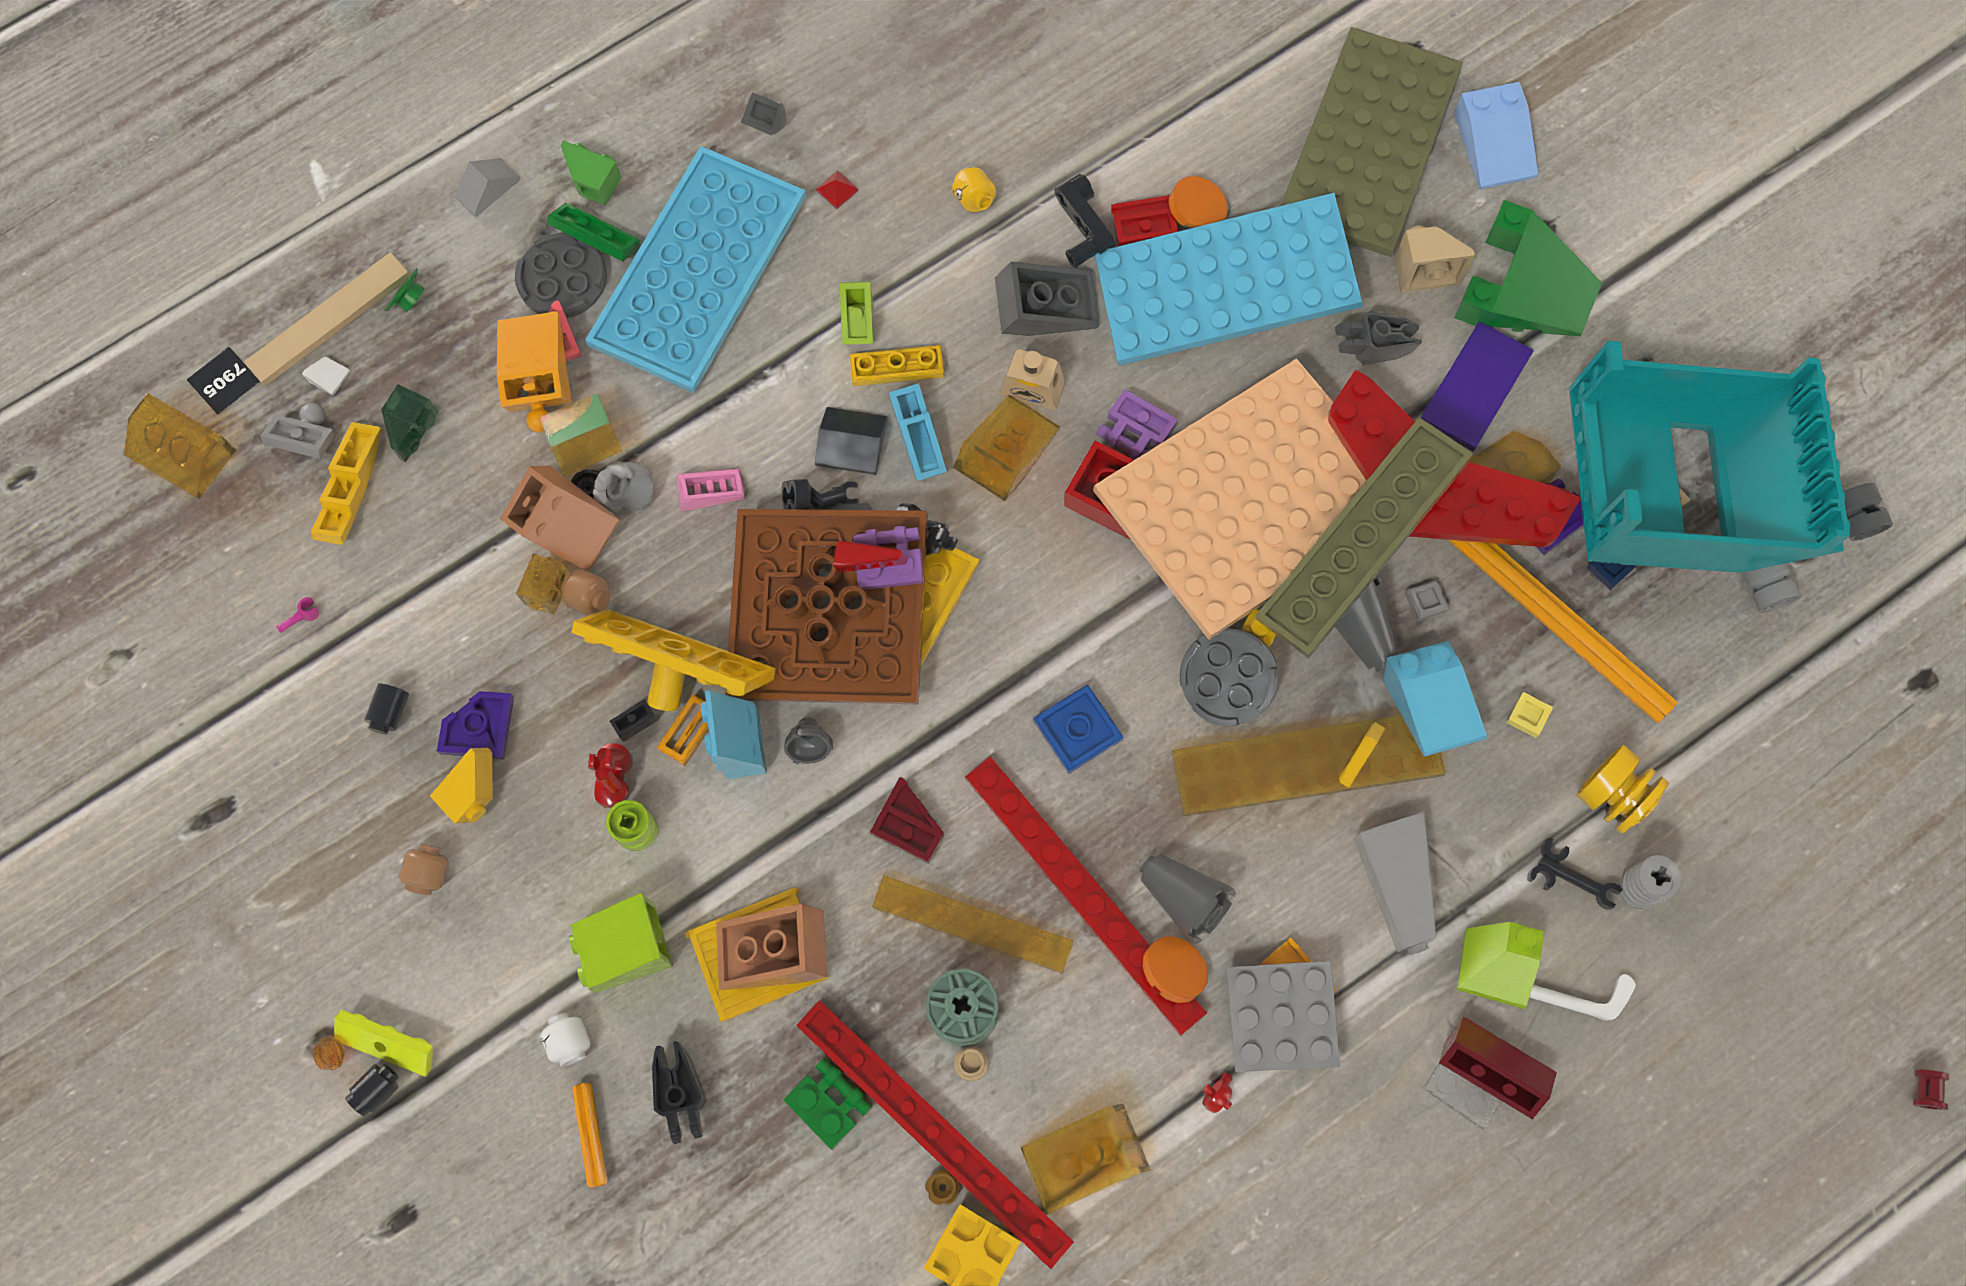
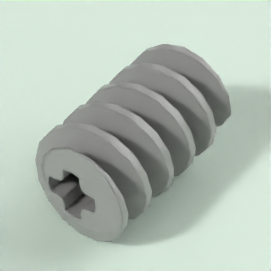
M1656 855L1648 857L1627 870L1619 880V885L1623 889L1620 895L1626 904L1633 908L1645 909L1652 907L1677 893L1681 885L1679 868L1672 860L1665 856Z

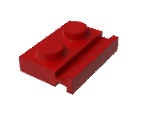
M1170 195L1111 204V215L1113 216L1118 247L1178 232L1176 219L1169 207Z

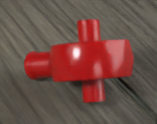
M1223 1073L1221 1079L1213 1084L1212 1087L1209 1084L1204 1086L1202 1091L1206 1095L1202 1104L1208 1111L1217 1113L1223 1107L1226 1110L1231 1107L1232 1103L1229 1101V1098L1232 1094V1089L1229 1084L1233 1078L1230 1074Z

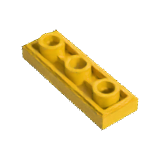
M941 345L850 354L853 386L944 377ZM897 362H898V363H901L900 365H897V366H894V365H893L894 363H897Z

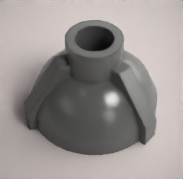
M812 718L801 719L791 729L784 742L786 755L796 764L819 762L828 756L830 750H833V739L821 727H817L816 720Z

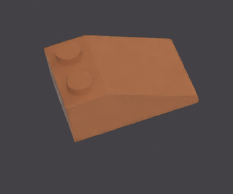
M801 903L716 923L720 990L796 984L827 977L823 910Z

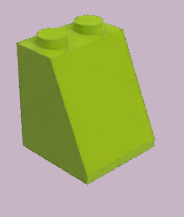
M643 893L629 897L570 925L573 934L569 936V943L574 955H579L582 965L577 968L580 982L583 987L587 986L588 990L594 993L673 967L655 904Z

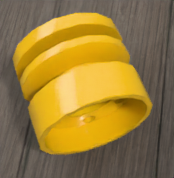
M1624 744L1619 746L1600 765L1576 794V797L1593 811L1605 802L1611 805L1604 816V820L1607 823L1621 814L1622 817L1614 827L1620 834L1625 833L1629 828L1643 821L1660 802L1663 792L1669 785V782L1662 776L1651 786L1647 784L1656 772L1653 768H1649L1637 776L1634 771L1641 758Z

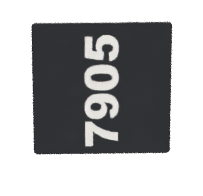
M227 347L187 379L216 414H220L260 382L230 347Z

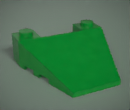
M1503 200L1485 241L1486 244L1514 254L1502 285L1500 286L1472 276L1454 318L1474 326L1480 321L1493 329L1494 327L1512 328V331L1523 332L1524 329L1541 330L1542 334L1581 336L1602 282L1533 210Z

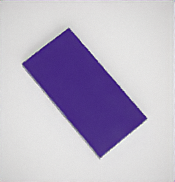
M1479 321L1420 418L1458 444L1474 452L1534 350Z

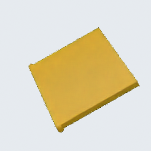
M797 887L685 933L686 938H690L721 1023L828 979L827 975L826 978L796 984L731 990L719 989L716 923L800 904L797 897L799 893Z

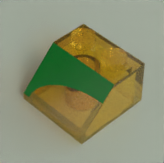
M598 393L539 417L550 447L564 476L623 452V448Z

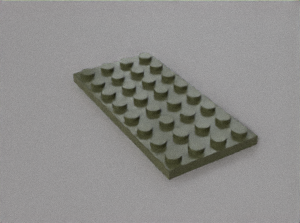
M1351 27L1280 206L1335 193L1347 243L1392 257L1463 62Z

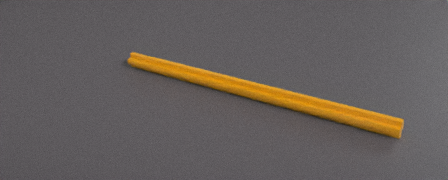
M1448 540L1654 722L1658 724L1676 706L1678 702L1497 544Z

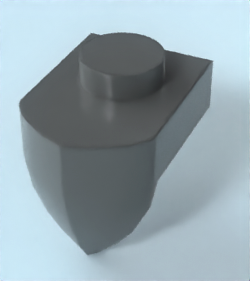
M752 92L741 123L769 135L776 134L786 123L785 108L782 103H776Z

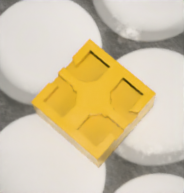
M959 1204L923 1269L951 1286H997L1021 1241L962 1204Z

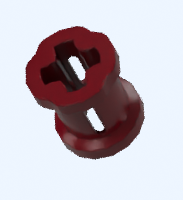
M1916 1069L1914 1075L1918 1077L1917 1099L1913 1100V1106L1932 1110H1948V1104L1944 1100L1945 1081L1949 1080V1074L1935 1070Z

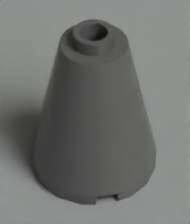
M1377 578L1369 584L1335 628L1368 669L1375 667L1376 671L1379 672L1385 669L1387 657L1398 655L1382 582L1380 578Z
M1162 854L1156 857L1150 856L1140 869L1142 883L1185 937L1193 944L1202 941L1198 935L1204 930L1210 934L1217 927L1232 905L1227 900L1228 896L1235 897L1236 894L1235 890L1229 885Z

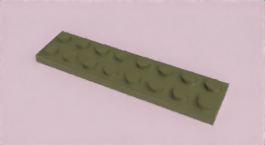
M1419 417L1257 613L1256 620L1307 658H1310L1472 460L1473 453Z

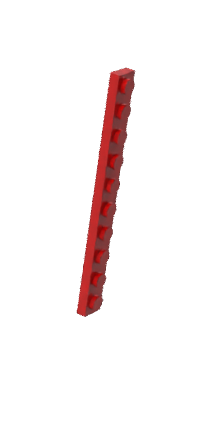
M991 756L965 776V780L1179 1036H1182L1202 1019L1207 1012L1195 998L1190 1002L1176 1003L1162 997L1159 994L1161 991L1156 986L1152 987L1143 970V956L1150 947L1148 942Z
M819 1000L796 1026L1043 1263L1052 1269L1072 1246L1074 1241Z

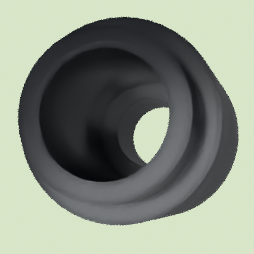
M373 1064L349 1088L350 1093L345 1099L357 1113L366 1116L369 1112H375L399 1088L396 1082L399 1076L386 1064H383L381 1067Z

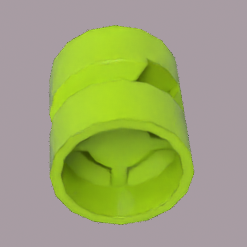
M634 800L618 802L607 814L606 827L608 833L625 849L630 851L647 849L657 837L658 826L655 818L642 804Z

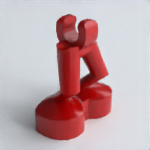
M618 743L604 745L598 750L597 756L596 754H589L588 768L595 771L596 777L594 797L604 808H612L618 802L628 800L630 794L629 787L623 778L624 774L632 767L633 757L626 747Z

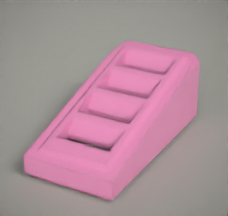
M740 468L677 474L676 488L680 511L695 510L745 498ZM731 479L733 491L727 492L725 480ZM718 482L720 490L717 493L714 492L713 483ZM701 485H706V494L701 493ZM693 487L694 495H689L688 488Z

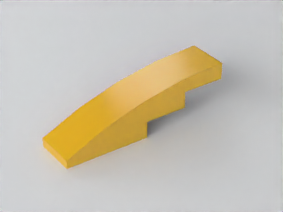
M351 422L328 467L331 478L319 499L322 510L310 532L313 540L344 545L368 485L382 434L381 427Z

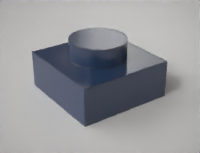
M1593 561L1587 569L1611 591L1636 565Z

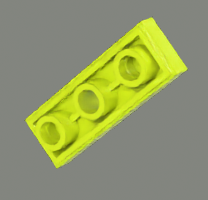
M340 1010L334 1017V1041L424 1077L431 1071L433 1046L426 1040L410 1037L398 1032L392 1026L380 1025L358 1013L352 1014L345 1010Z

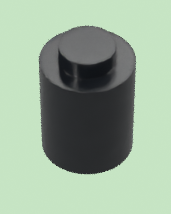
M378 683L364 721L369 723L368 729L387 735L389 730L396 731L409 693L391 685Z

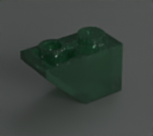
M397 384L381 411L390 447L400 460L406 462L410 455L418 450L424 433L434 425L438 411L428 398Z

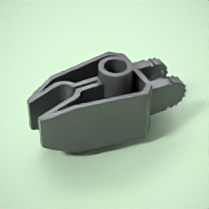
M1369 311L1360 322H1344L1335 327L1336 335L1352 337L1351 340H1344L1339 343L1340 353L1356 354V359L1363 365L1399 359L1412 353L1422 343V340L1411 338L1419 330V326L1409 319L1400 316Z

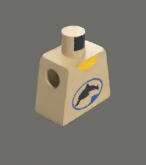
M1016 349L1000 395L1056 411L1065 385L1059 362L1042 356L1036 351L1028 352Z

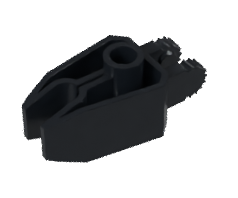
M674 1041L676 1064L671 1069H669L664 1047L656 1046L652 1063L654 1111L662 1117H666L671 1141L673 1144L682 1142V1131L678 1121L679 1115L688 1113L690 1130L695 1139L703 1136L699 1110L703 1109L707 1098L690 1056L680 1042Z

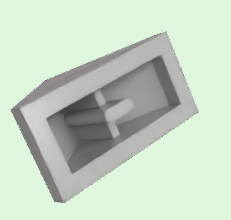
M501 159L469 161L455 197L477 217L514 186L520 178Z

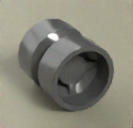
M1875 483L1862 484L1844 491V503L1847 519L1850 522L1849 538L1851 541L1875 536L1893 526L1887 509L1879 506L1882 497Z

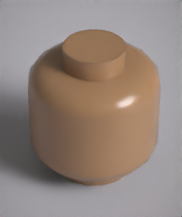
M578 570L568 575L562 583L561 594L563 602L567 607L583 615L589 616L600 612L609 604L610 591L607 581L591 572Z
M420 844L419 849H410L405 853L399 878L402 883L406 884V890L418 894L431 895L432 890H438L442 887L449 861L445 856L439 854V847Z

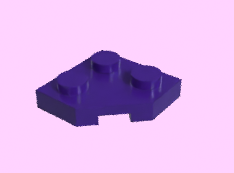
M479 691L469 699L470 702L456 713L452 712L442 719L437 752L440 755L464 756L470 748H489L492 751V759H504L514 696L511 693Z

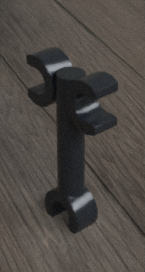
M1549 838L1542 844V857L1538 865L1529 871L1527 881H1534L1537 874L1541 873L1546 877L1543 889L1547 891L1554 886L1556 876L1596 896L1600 907L1606 910H1611L1615 907L1616 904L1606 898V891H1611L1618 895L1623 890L1620 885L1616 883L1602 885L1560 863L1568 857L1569 847H1563L1559 855L1553 854L1550 846L1554 839Z

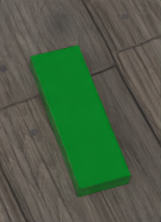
M564 203L548 215V225L622 262L640 249V240L568 203Z

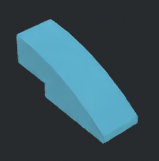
M919 383L889 392L888 396L916 480L920 481L946 473V466Z

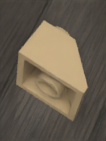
M1415 226L1406 230L1394 260L1401 293L1461 285L1475 256L1474 250L1437 226Z

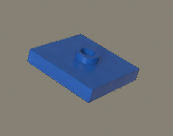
M1088 684L1033 718V722L1068 774L1124 739Z

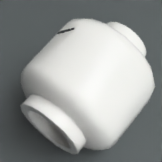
M561 1013L548 1019L549 1026L544 1028L540 1034L548 1060L552 1063H559L560 1067H565L586 1058L585 1052L590 1048L591 1044L583 1020L579 1017H568L567 1013Z

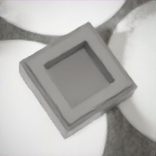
M1437 580L1408 589L1405 592L1417 622L1449 610Z

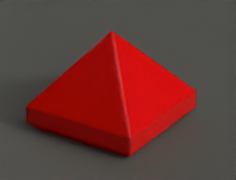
M837 170L816 191L834 208L838 209L858 192V188Z

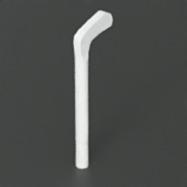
M1627 974L1619 976L1613 993L1606 1004L1595 1003L1537 985H1533L1529 998L1591 1015L1604 1021H1612L1619 1016L1629 1001L1636 984Z

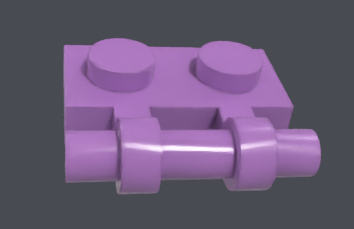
M1124 389L1108 413V419L1115 422V426L1111 429L1102 424L1097 431V435L1105 439L1107 445L1113 448L1116 446L1130 454V458L1135 460L1149 451L1146 448L1150 443L1158 446L1166 441L1176 427L1178 419ZM1126 429L1140 437L1137 443L1123 436Z
M905 525L896 526L894 530L881 532L871 529L866 530L864 534L853 536L854 543L879 546L881 544L896 543L897 549L902 550L907 557V563L904 565L857 570V583L863 590L924 583L922 551L920 549L908 550V541L920 540L918 527L906 529Z

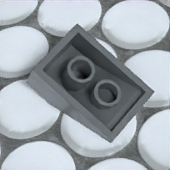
M1011 261L995 277L1001 334L1034 336L1090 330L1099 327L1091 270Z

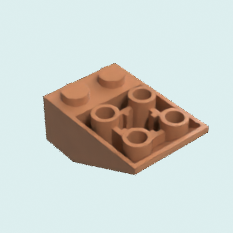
M529 466L500 517L504 523L522 537L586 571H591L621 520L551 466Z

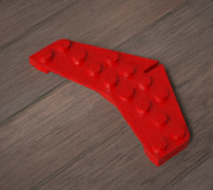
M1356 369L1331 405L1327 416L1330 426L1366 481L1415 423L1370 377ZM1469 462L1409 537L1548 547L1558 538L1581 498L1562 488Z

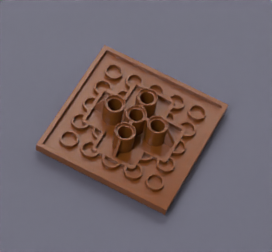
M737 509L728 651L774 667L776 670L773 681L743 696L731 695L726 691L725 695L747 701L919 705L928 528L927 511ZM904 525L906 529L919 528L920 540L908 541V550L920 549L922 551L924 583L863 590L857 583V571L838 572L833 567L837 541L854 543V535L864 534L866 530L876 529L877 532L894 530L896 526ZM896 543L879 545L880 547L897 549ZM825 564H832L831 573L826 577H819V570ZM792 595H798L796 606L786 609V600L790 599ZM823 596H830L829 605L824 609H817V602ZM855 596H861L863 600L861 606L855 610H850L849 602ZM823 627H827L828 636L825 640L817 642L815 640L816 632Z

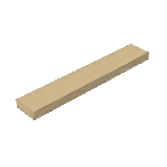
M391 252L245 360L244 363L266 387L404 283L410 276L409 272Z

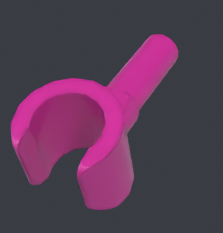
M302 598L297 605L298 612L276 626L280 633L303 619L314 621L318 618L319 610L317 607L310 611H305L314 604L312 598Z

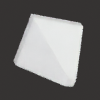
M324 356L306 368L302 375L309 383L334 396L351 371Z

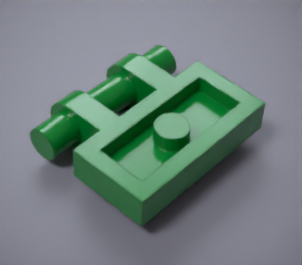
M823 1058L815 1067L824 1076L823 1079L817 1084L807 1075L783 1101L833 1150L857 1125L848 1114L855 1108L864 1117L873 1106L864 1098L866 1094L860 1087L855 1088L843 1076L844 1071L838 1065L833 1066L826 1058ZM832 1086L846 1098L840 1106L826 1094Z

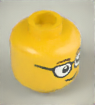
M978 167L962 169L955 176L952 184V193L965 210L977 213L990 207L996 196V187L983 170Z

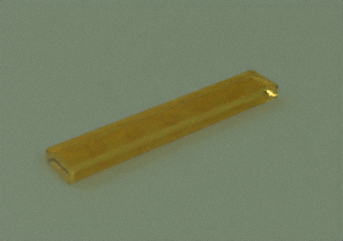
M884 875L872 905L873 909L1061 974H1063L1073 944L1071 939Z

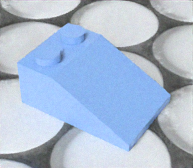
M1520 82L1462 93L1454 115L1479 190L1537 178L1539 174L1529 107Z

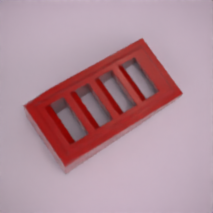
M837 541L833 567L838 572H849L906 564L907 557L900 549Z

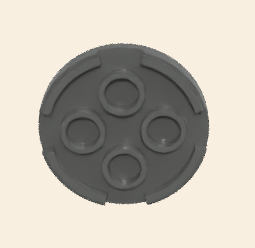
M566 233L550 234L536 240L522 259L518 260L515 269L517 290L524 303L537 314L548 313L551 309L550 305L554 301L559 300L566 318L579 315L597 302L606 285L607 270L599 250Z
M1228 627L1210 640H1208L1205 634L1202 635L1187 649L1180 666V686H1182L1184 695L1192 706L1193 711L1203 719L1222 726H1237L1252 721L1261 715L1272 703L1279 683L1278 666L1271 649L1258 636L1240 628Z

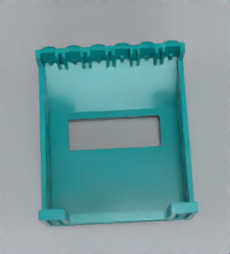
M1607 341L1569 387L1587 560L1589 562H1613L1614 564L1620 563L1624 565L1743 573L1844 551L1843 541L1850 537V522L1846 515L1845 492L1842 489L1839 474L1840 462L1836 456L1835 433L1831 426L1830 403L1827 401L1825 390V374L1822 372L1821 360L1819 358H1807L1791 374L1623 360L1621 342ZM1671 428L1703 430L1707 433L1721 536L1686 534L1684 532Z

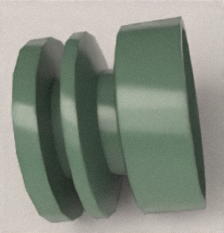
M969 969L950 970L939 976L929 988L925 1001L926 1015L935 1034L945 1043L960 1048L975 1046L986 1040L994 1031L999 1017L997 994L990 981L980 973ZM964 998L968 999V1007L971 1009L969 1013L963 1011L960 1015L956 1014L955 1001L962 1002Z

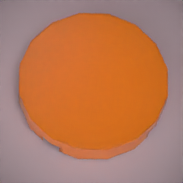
M1187 176L1178 181L1169 196L1171 213L1183 227L1187 225L1195 228L1223 221L1227 216L1228 205L1224 194L1218 186L1208 179L1199 176Z
M1175 936L1161 937L1150 945L1143 956V970L1147 981L1152 987L1156 986L1161 991L1159 994L1167 1000L1176 1003L1190 1002L1204 991L1208 983V969L1204 958L1193 945L1184 939Z

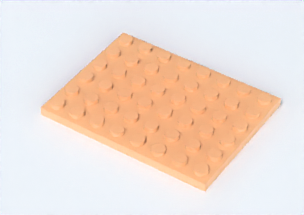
M1298 359L1293 360L1094 485V493L1208 640L1265 604L1366 482L1328 422L1327 416L1333 401Z

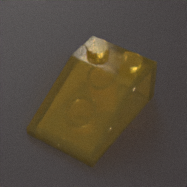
M1009 394L963 442L953 468L1003 501H1006L1025 479L1058 433L1060 426Z
M1124 1104L1107 1106L1020 1147L1046 1214L1055 1212L1151 1170Z

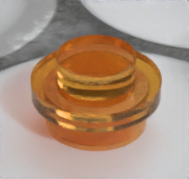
M333 1036L321 1038L319 1043H316L313 1047V1058L316 1065L322 1070H335L341 1067L345 1056L342 1043Z

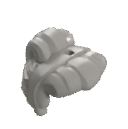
M613 461L607 465L605 470L598 474L595 480V489L593 490L594 500L610 512H616L623 507L640 514L643 512V507L649 505L654 495L652 473L647 467L637 462Z

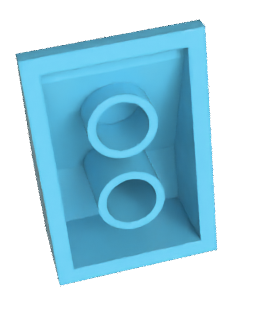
M1449 641L1387 657L1383 682L1424 757L1486 739L1487 734L1465 671Z

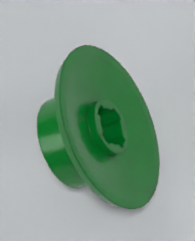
M417 268L402 284L384 311H389L397 305L407 313L418 300L425 288L415 282L418 274Z

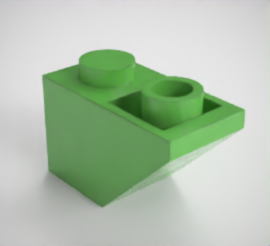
M563 140L561 148L578 194L605 206L621 179L616 161L607 154L602 153L599 155L591 152L580 143L572 144Z

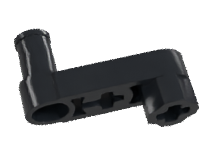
M1078 174L1056 187L1054 191L1059 204L1086 238V240L1068 249L1065 253L1072 267L1077 268L1097 253L1101 255L1108 249L1114 248L1115 242L1111 233L1087 202L1094 197V191L1087 177Z

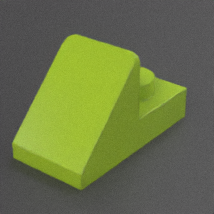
M839 282L843 345L873 344L872 310L874 305L871 282Z

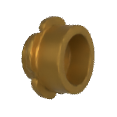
M937 1170L933 1176L928 1177L925 1189L929 1193L928 1197L932 1203L936 1205L945 1203L948 1205L953 1203L958 1197L957 1190L960 1188V1183L947 1170ZM941 1184H945V1191L939 1189Z

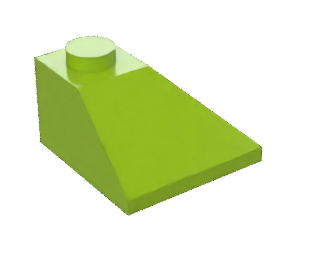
M1513 922L1466 928L1456 990L1525 1009L1541 961L1544 931Z

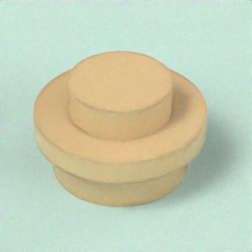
M964 1047L955 1056V1071L963 1080L977 1081L987 1072L988 1058L984 1051L978 1047Z

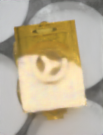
M532 554L516 595L530 609L555 615L562 599V583L570 573L563 563L551 557L546 558Z

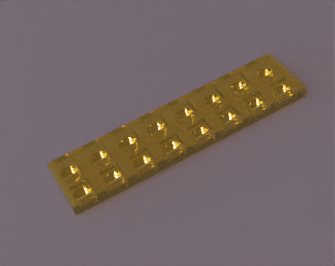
M1402 715L1174 749L1171 752L1183 816L1443 777L1446 774L1441 752L1424 757ZM1376 722L1385 727V730L1348 788L1339 782V777L1372 723Z

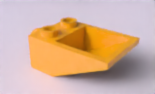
M558 311L498 320L497 383L501 407L511 412L531 409L527 414L526 423L532 431L537 433L548 430L552 421L549 412L543 407L572 403L560 314ZM553 386L555 389V393H551V388ZM522 391L529 392V397L521 398Z

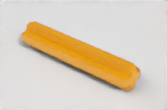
M581 1083L573 1086L572 1092L587 1186L595 1188L607 1184V1175L593 1088L591 1083Z

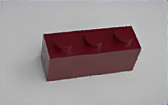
M1464 1016L1447 1038L1439 1060V1064L1532 1120L1550 1099L1557 1074L1553 1069Z

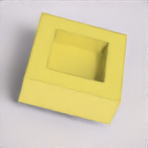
M1523 692L1519 696L1506 723L1537 738L1553 707Z

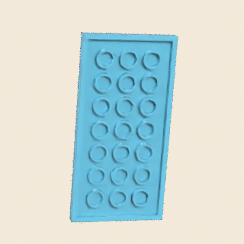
M700 146L585 339L587 346L695 393L806 199V190Z
M1335 193L1111 248L1101 255L1099 253L1095 255L1119 366L1362 307V299Z

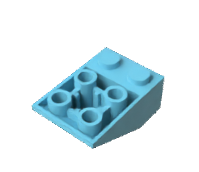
M710 690L705 691L706 702L701 703V714L703 722H707L710 733L704 736L707 755H711L712 762L716 763L718 771L722 770L727 779L767 773L760 715L755 703Z

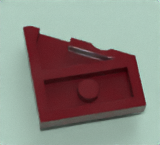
M899 777L870 830V834L930 864L944 837V832L930 816L920 799L916 797L906 780Z

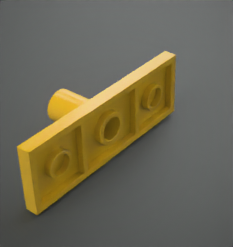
M610 609L573 621L571 633L583 637L585 642L603 644L611 647V650L615 653L631 654L654 663L647 704L658 710L675 711L679 709L686 674L695 677L696 681L701 684L717 685L726 688L725 691L735 696H743L774 679L776 670L774 667Z

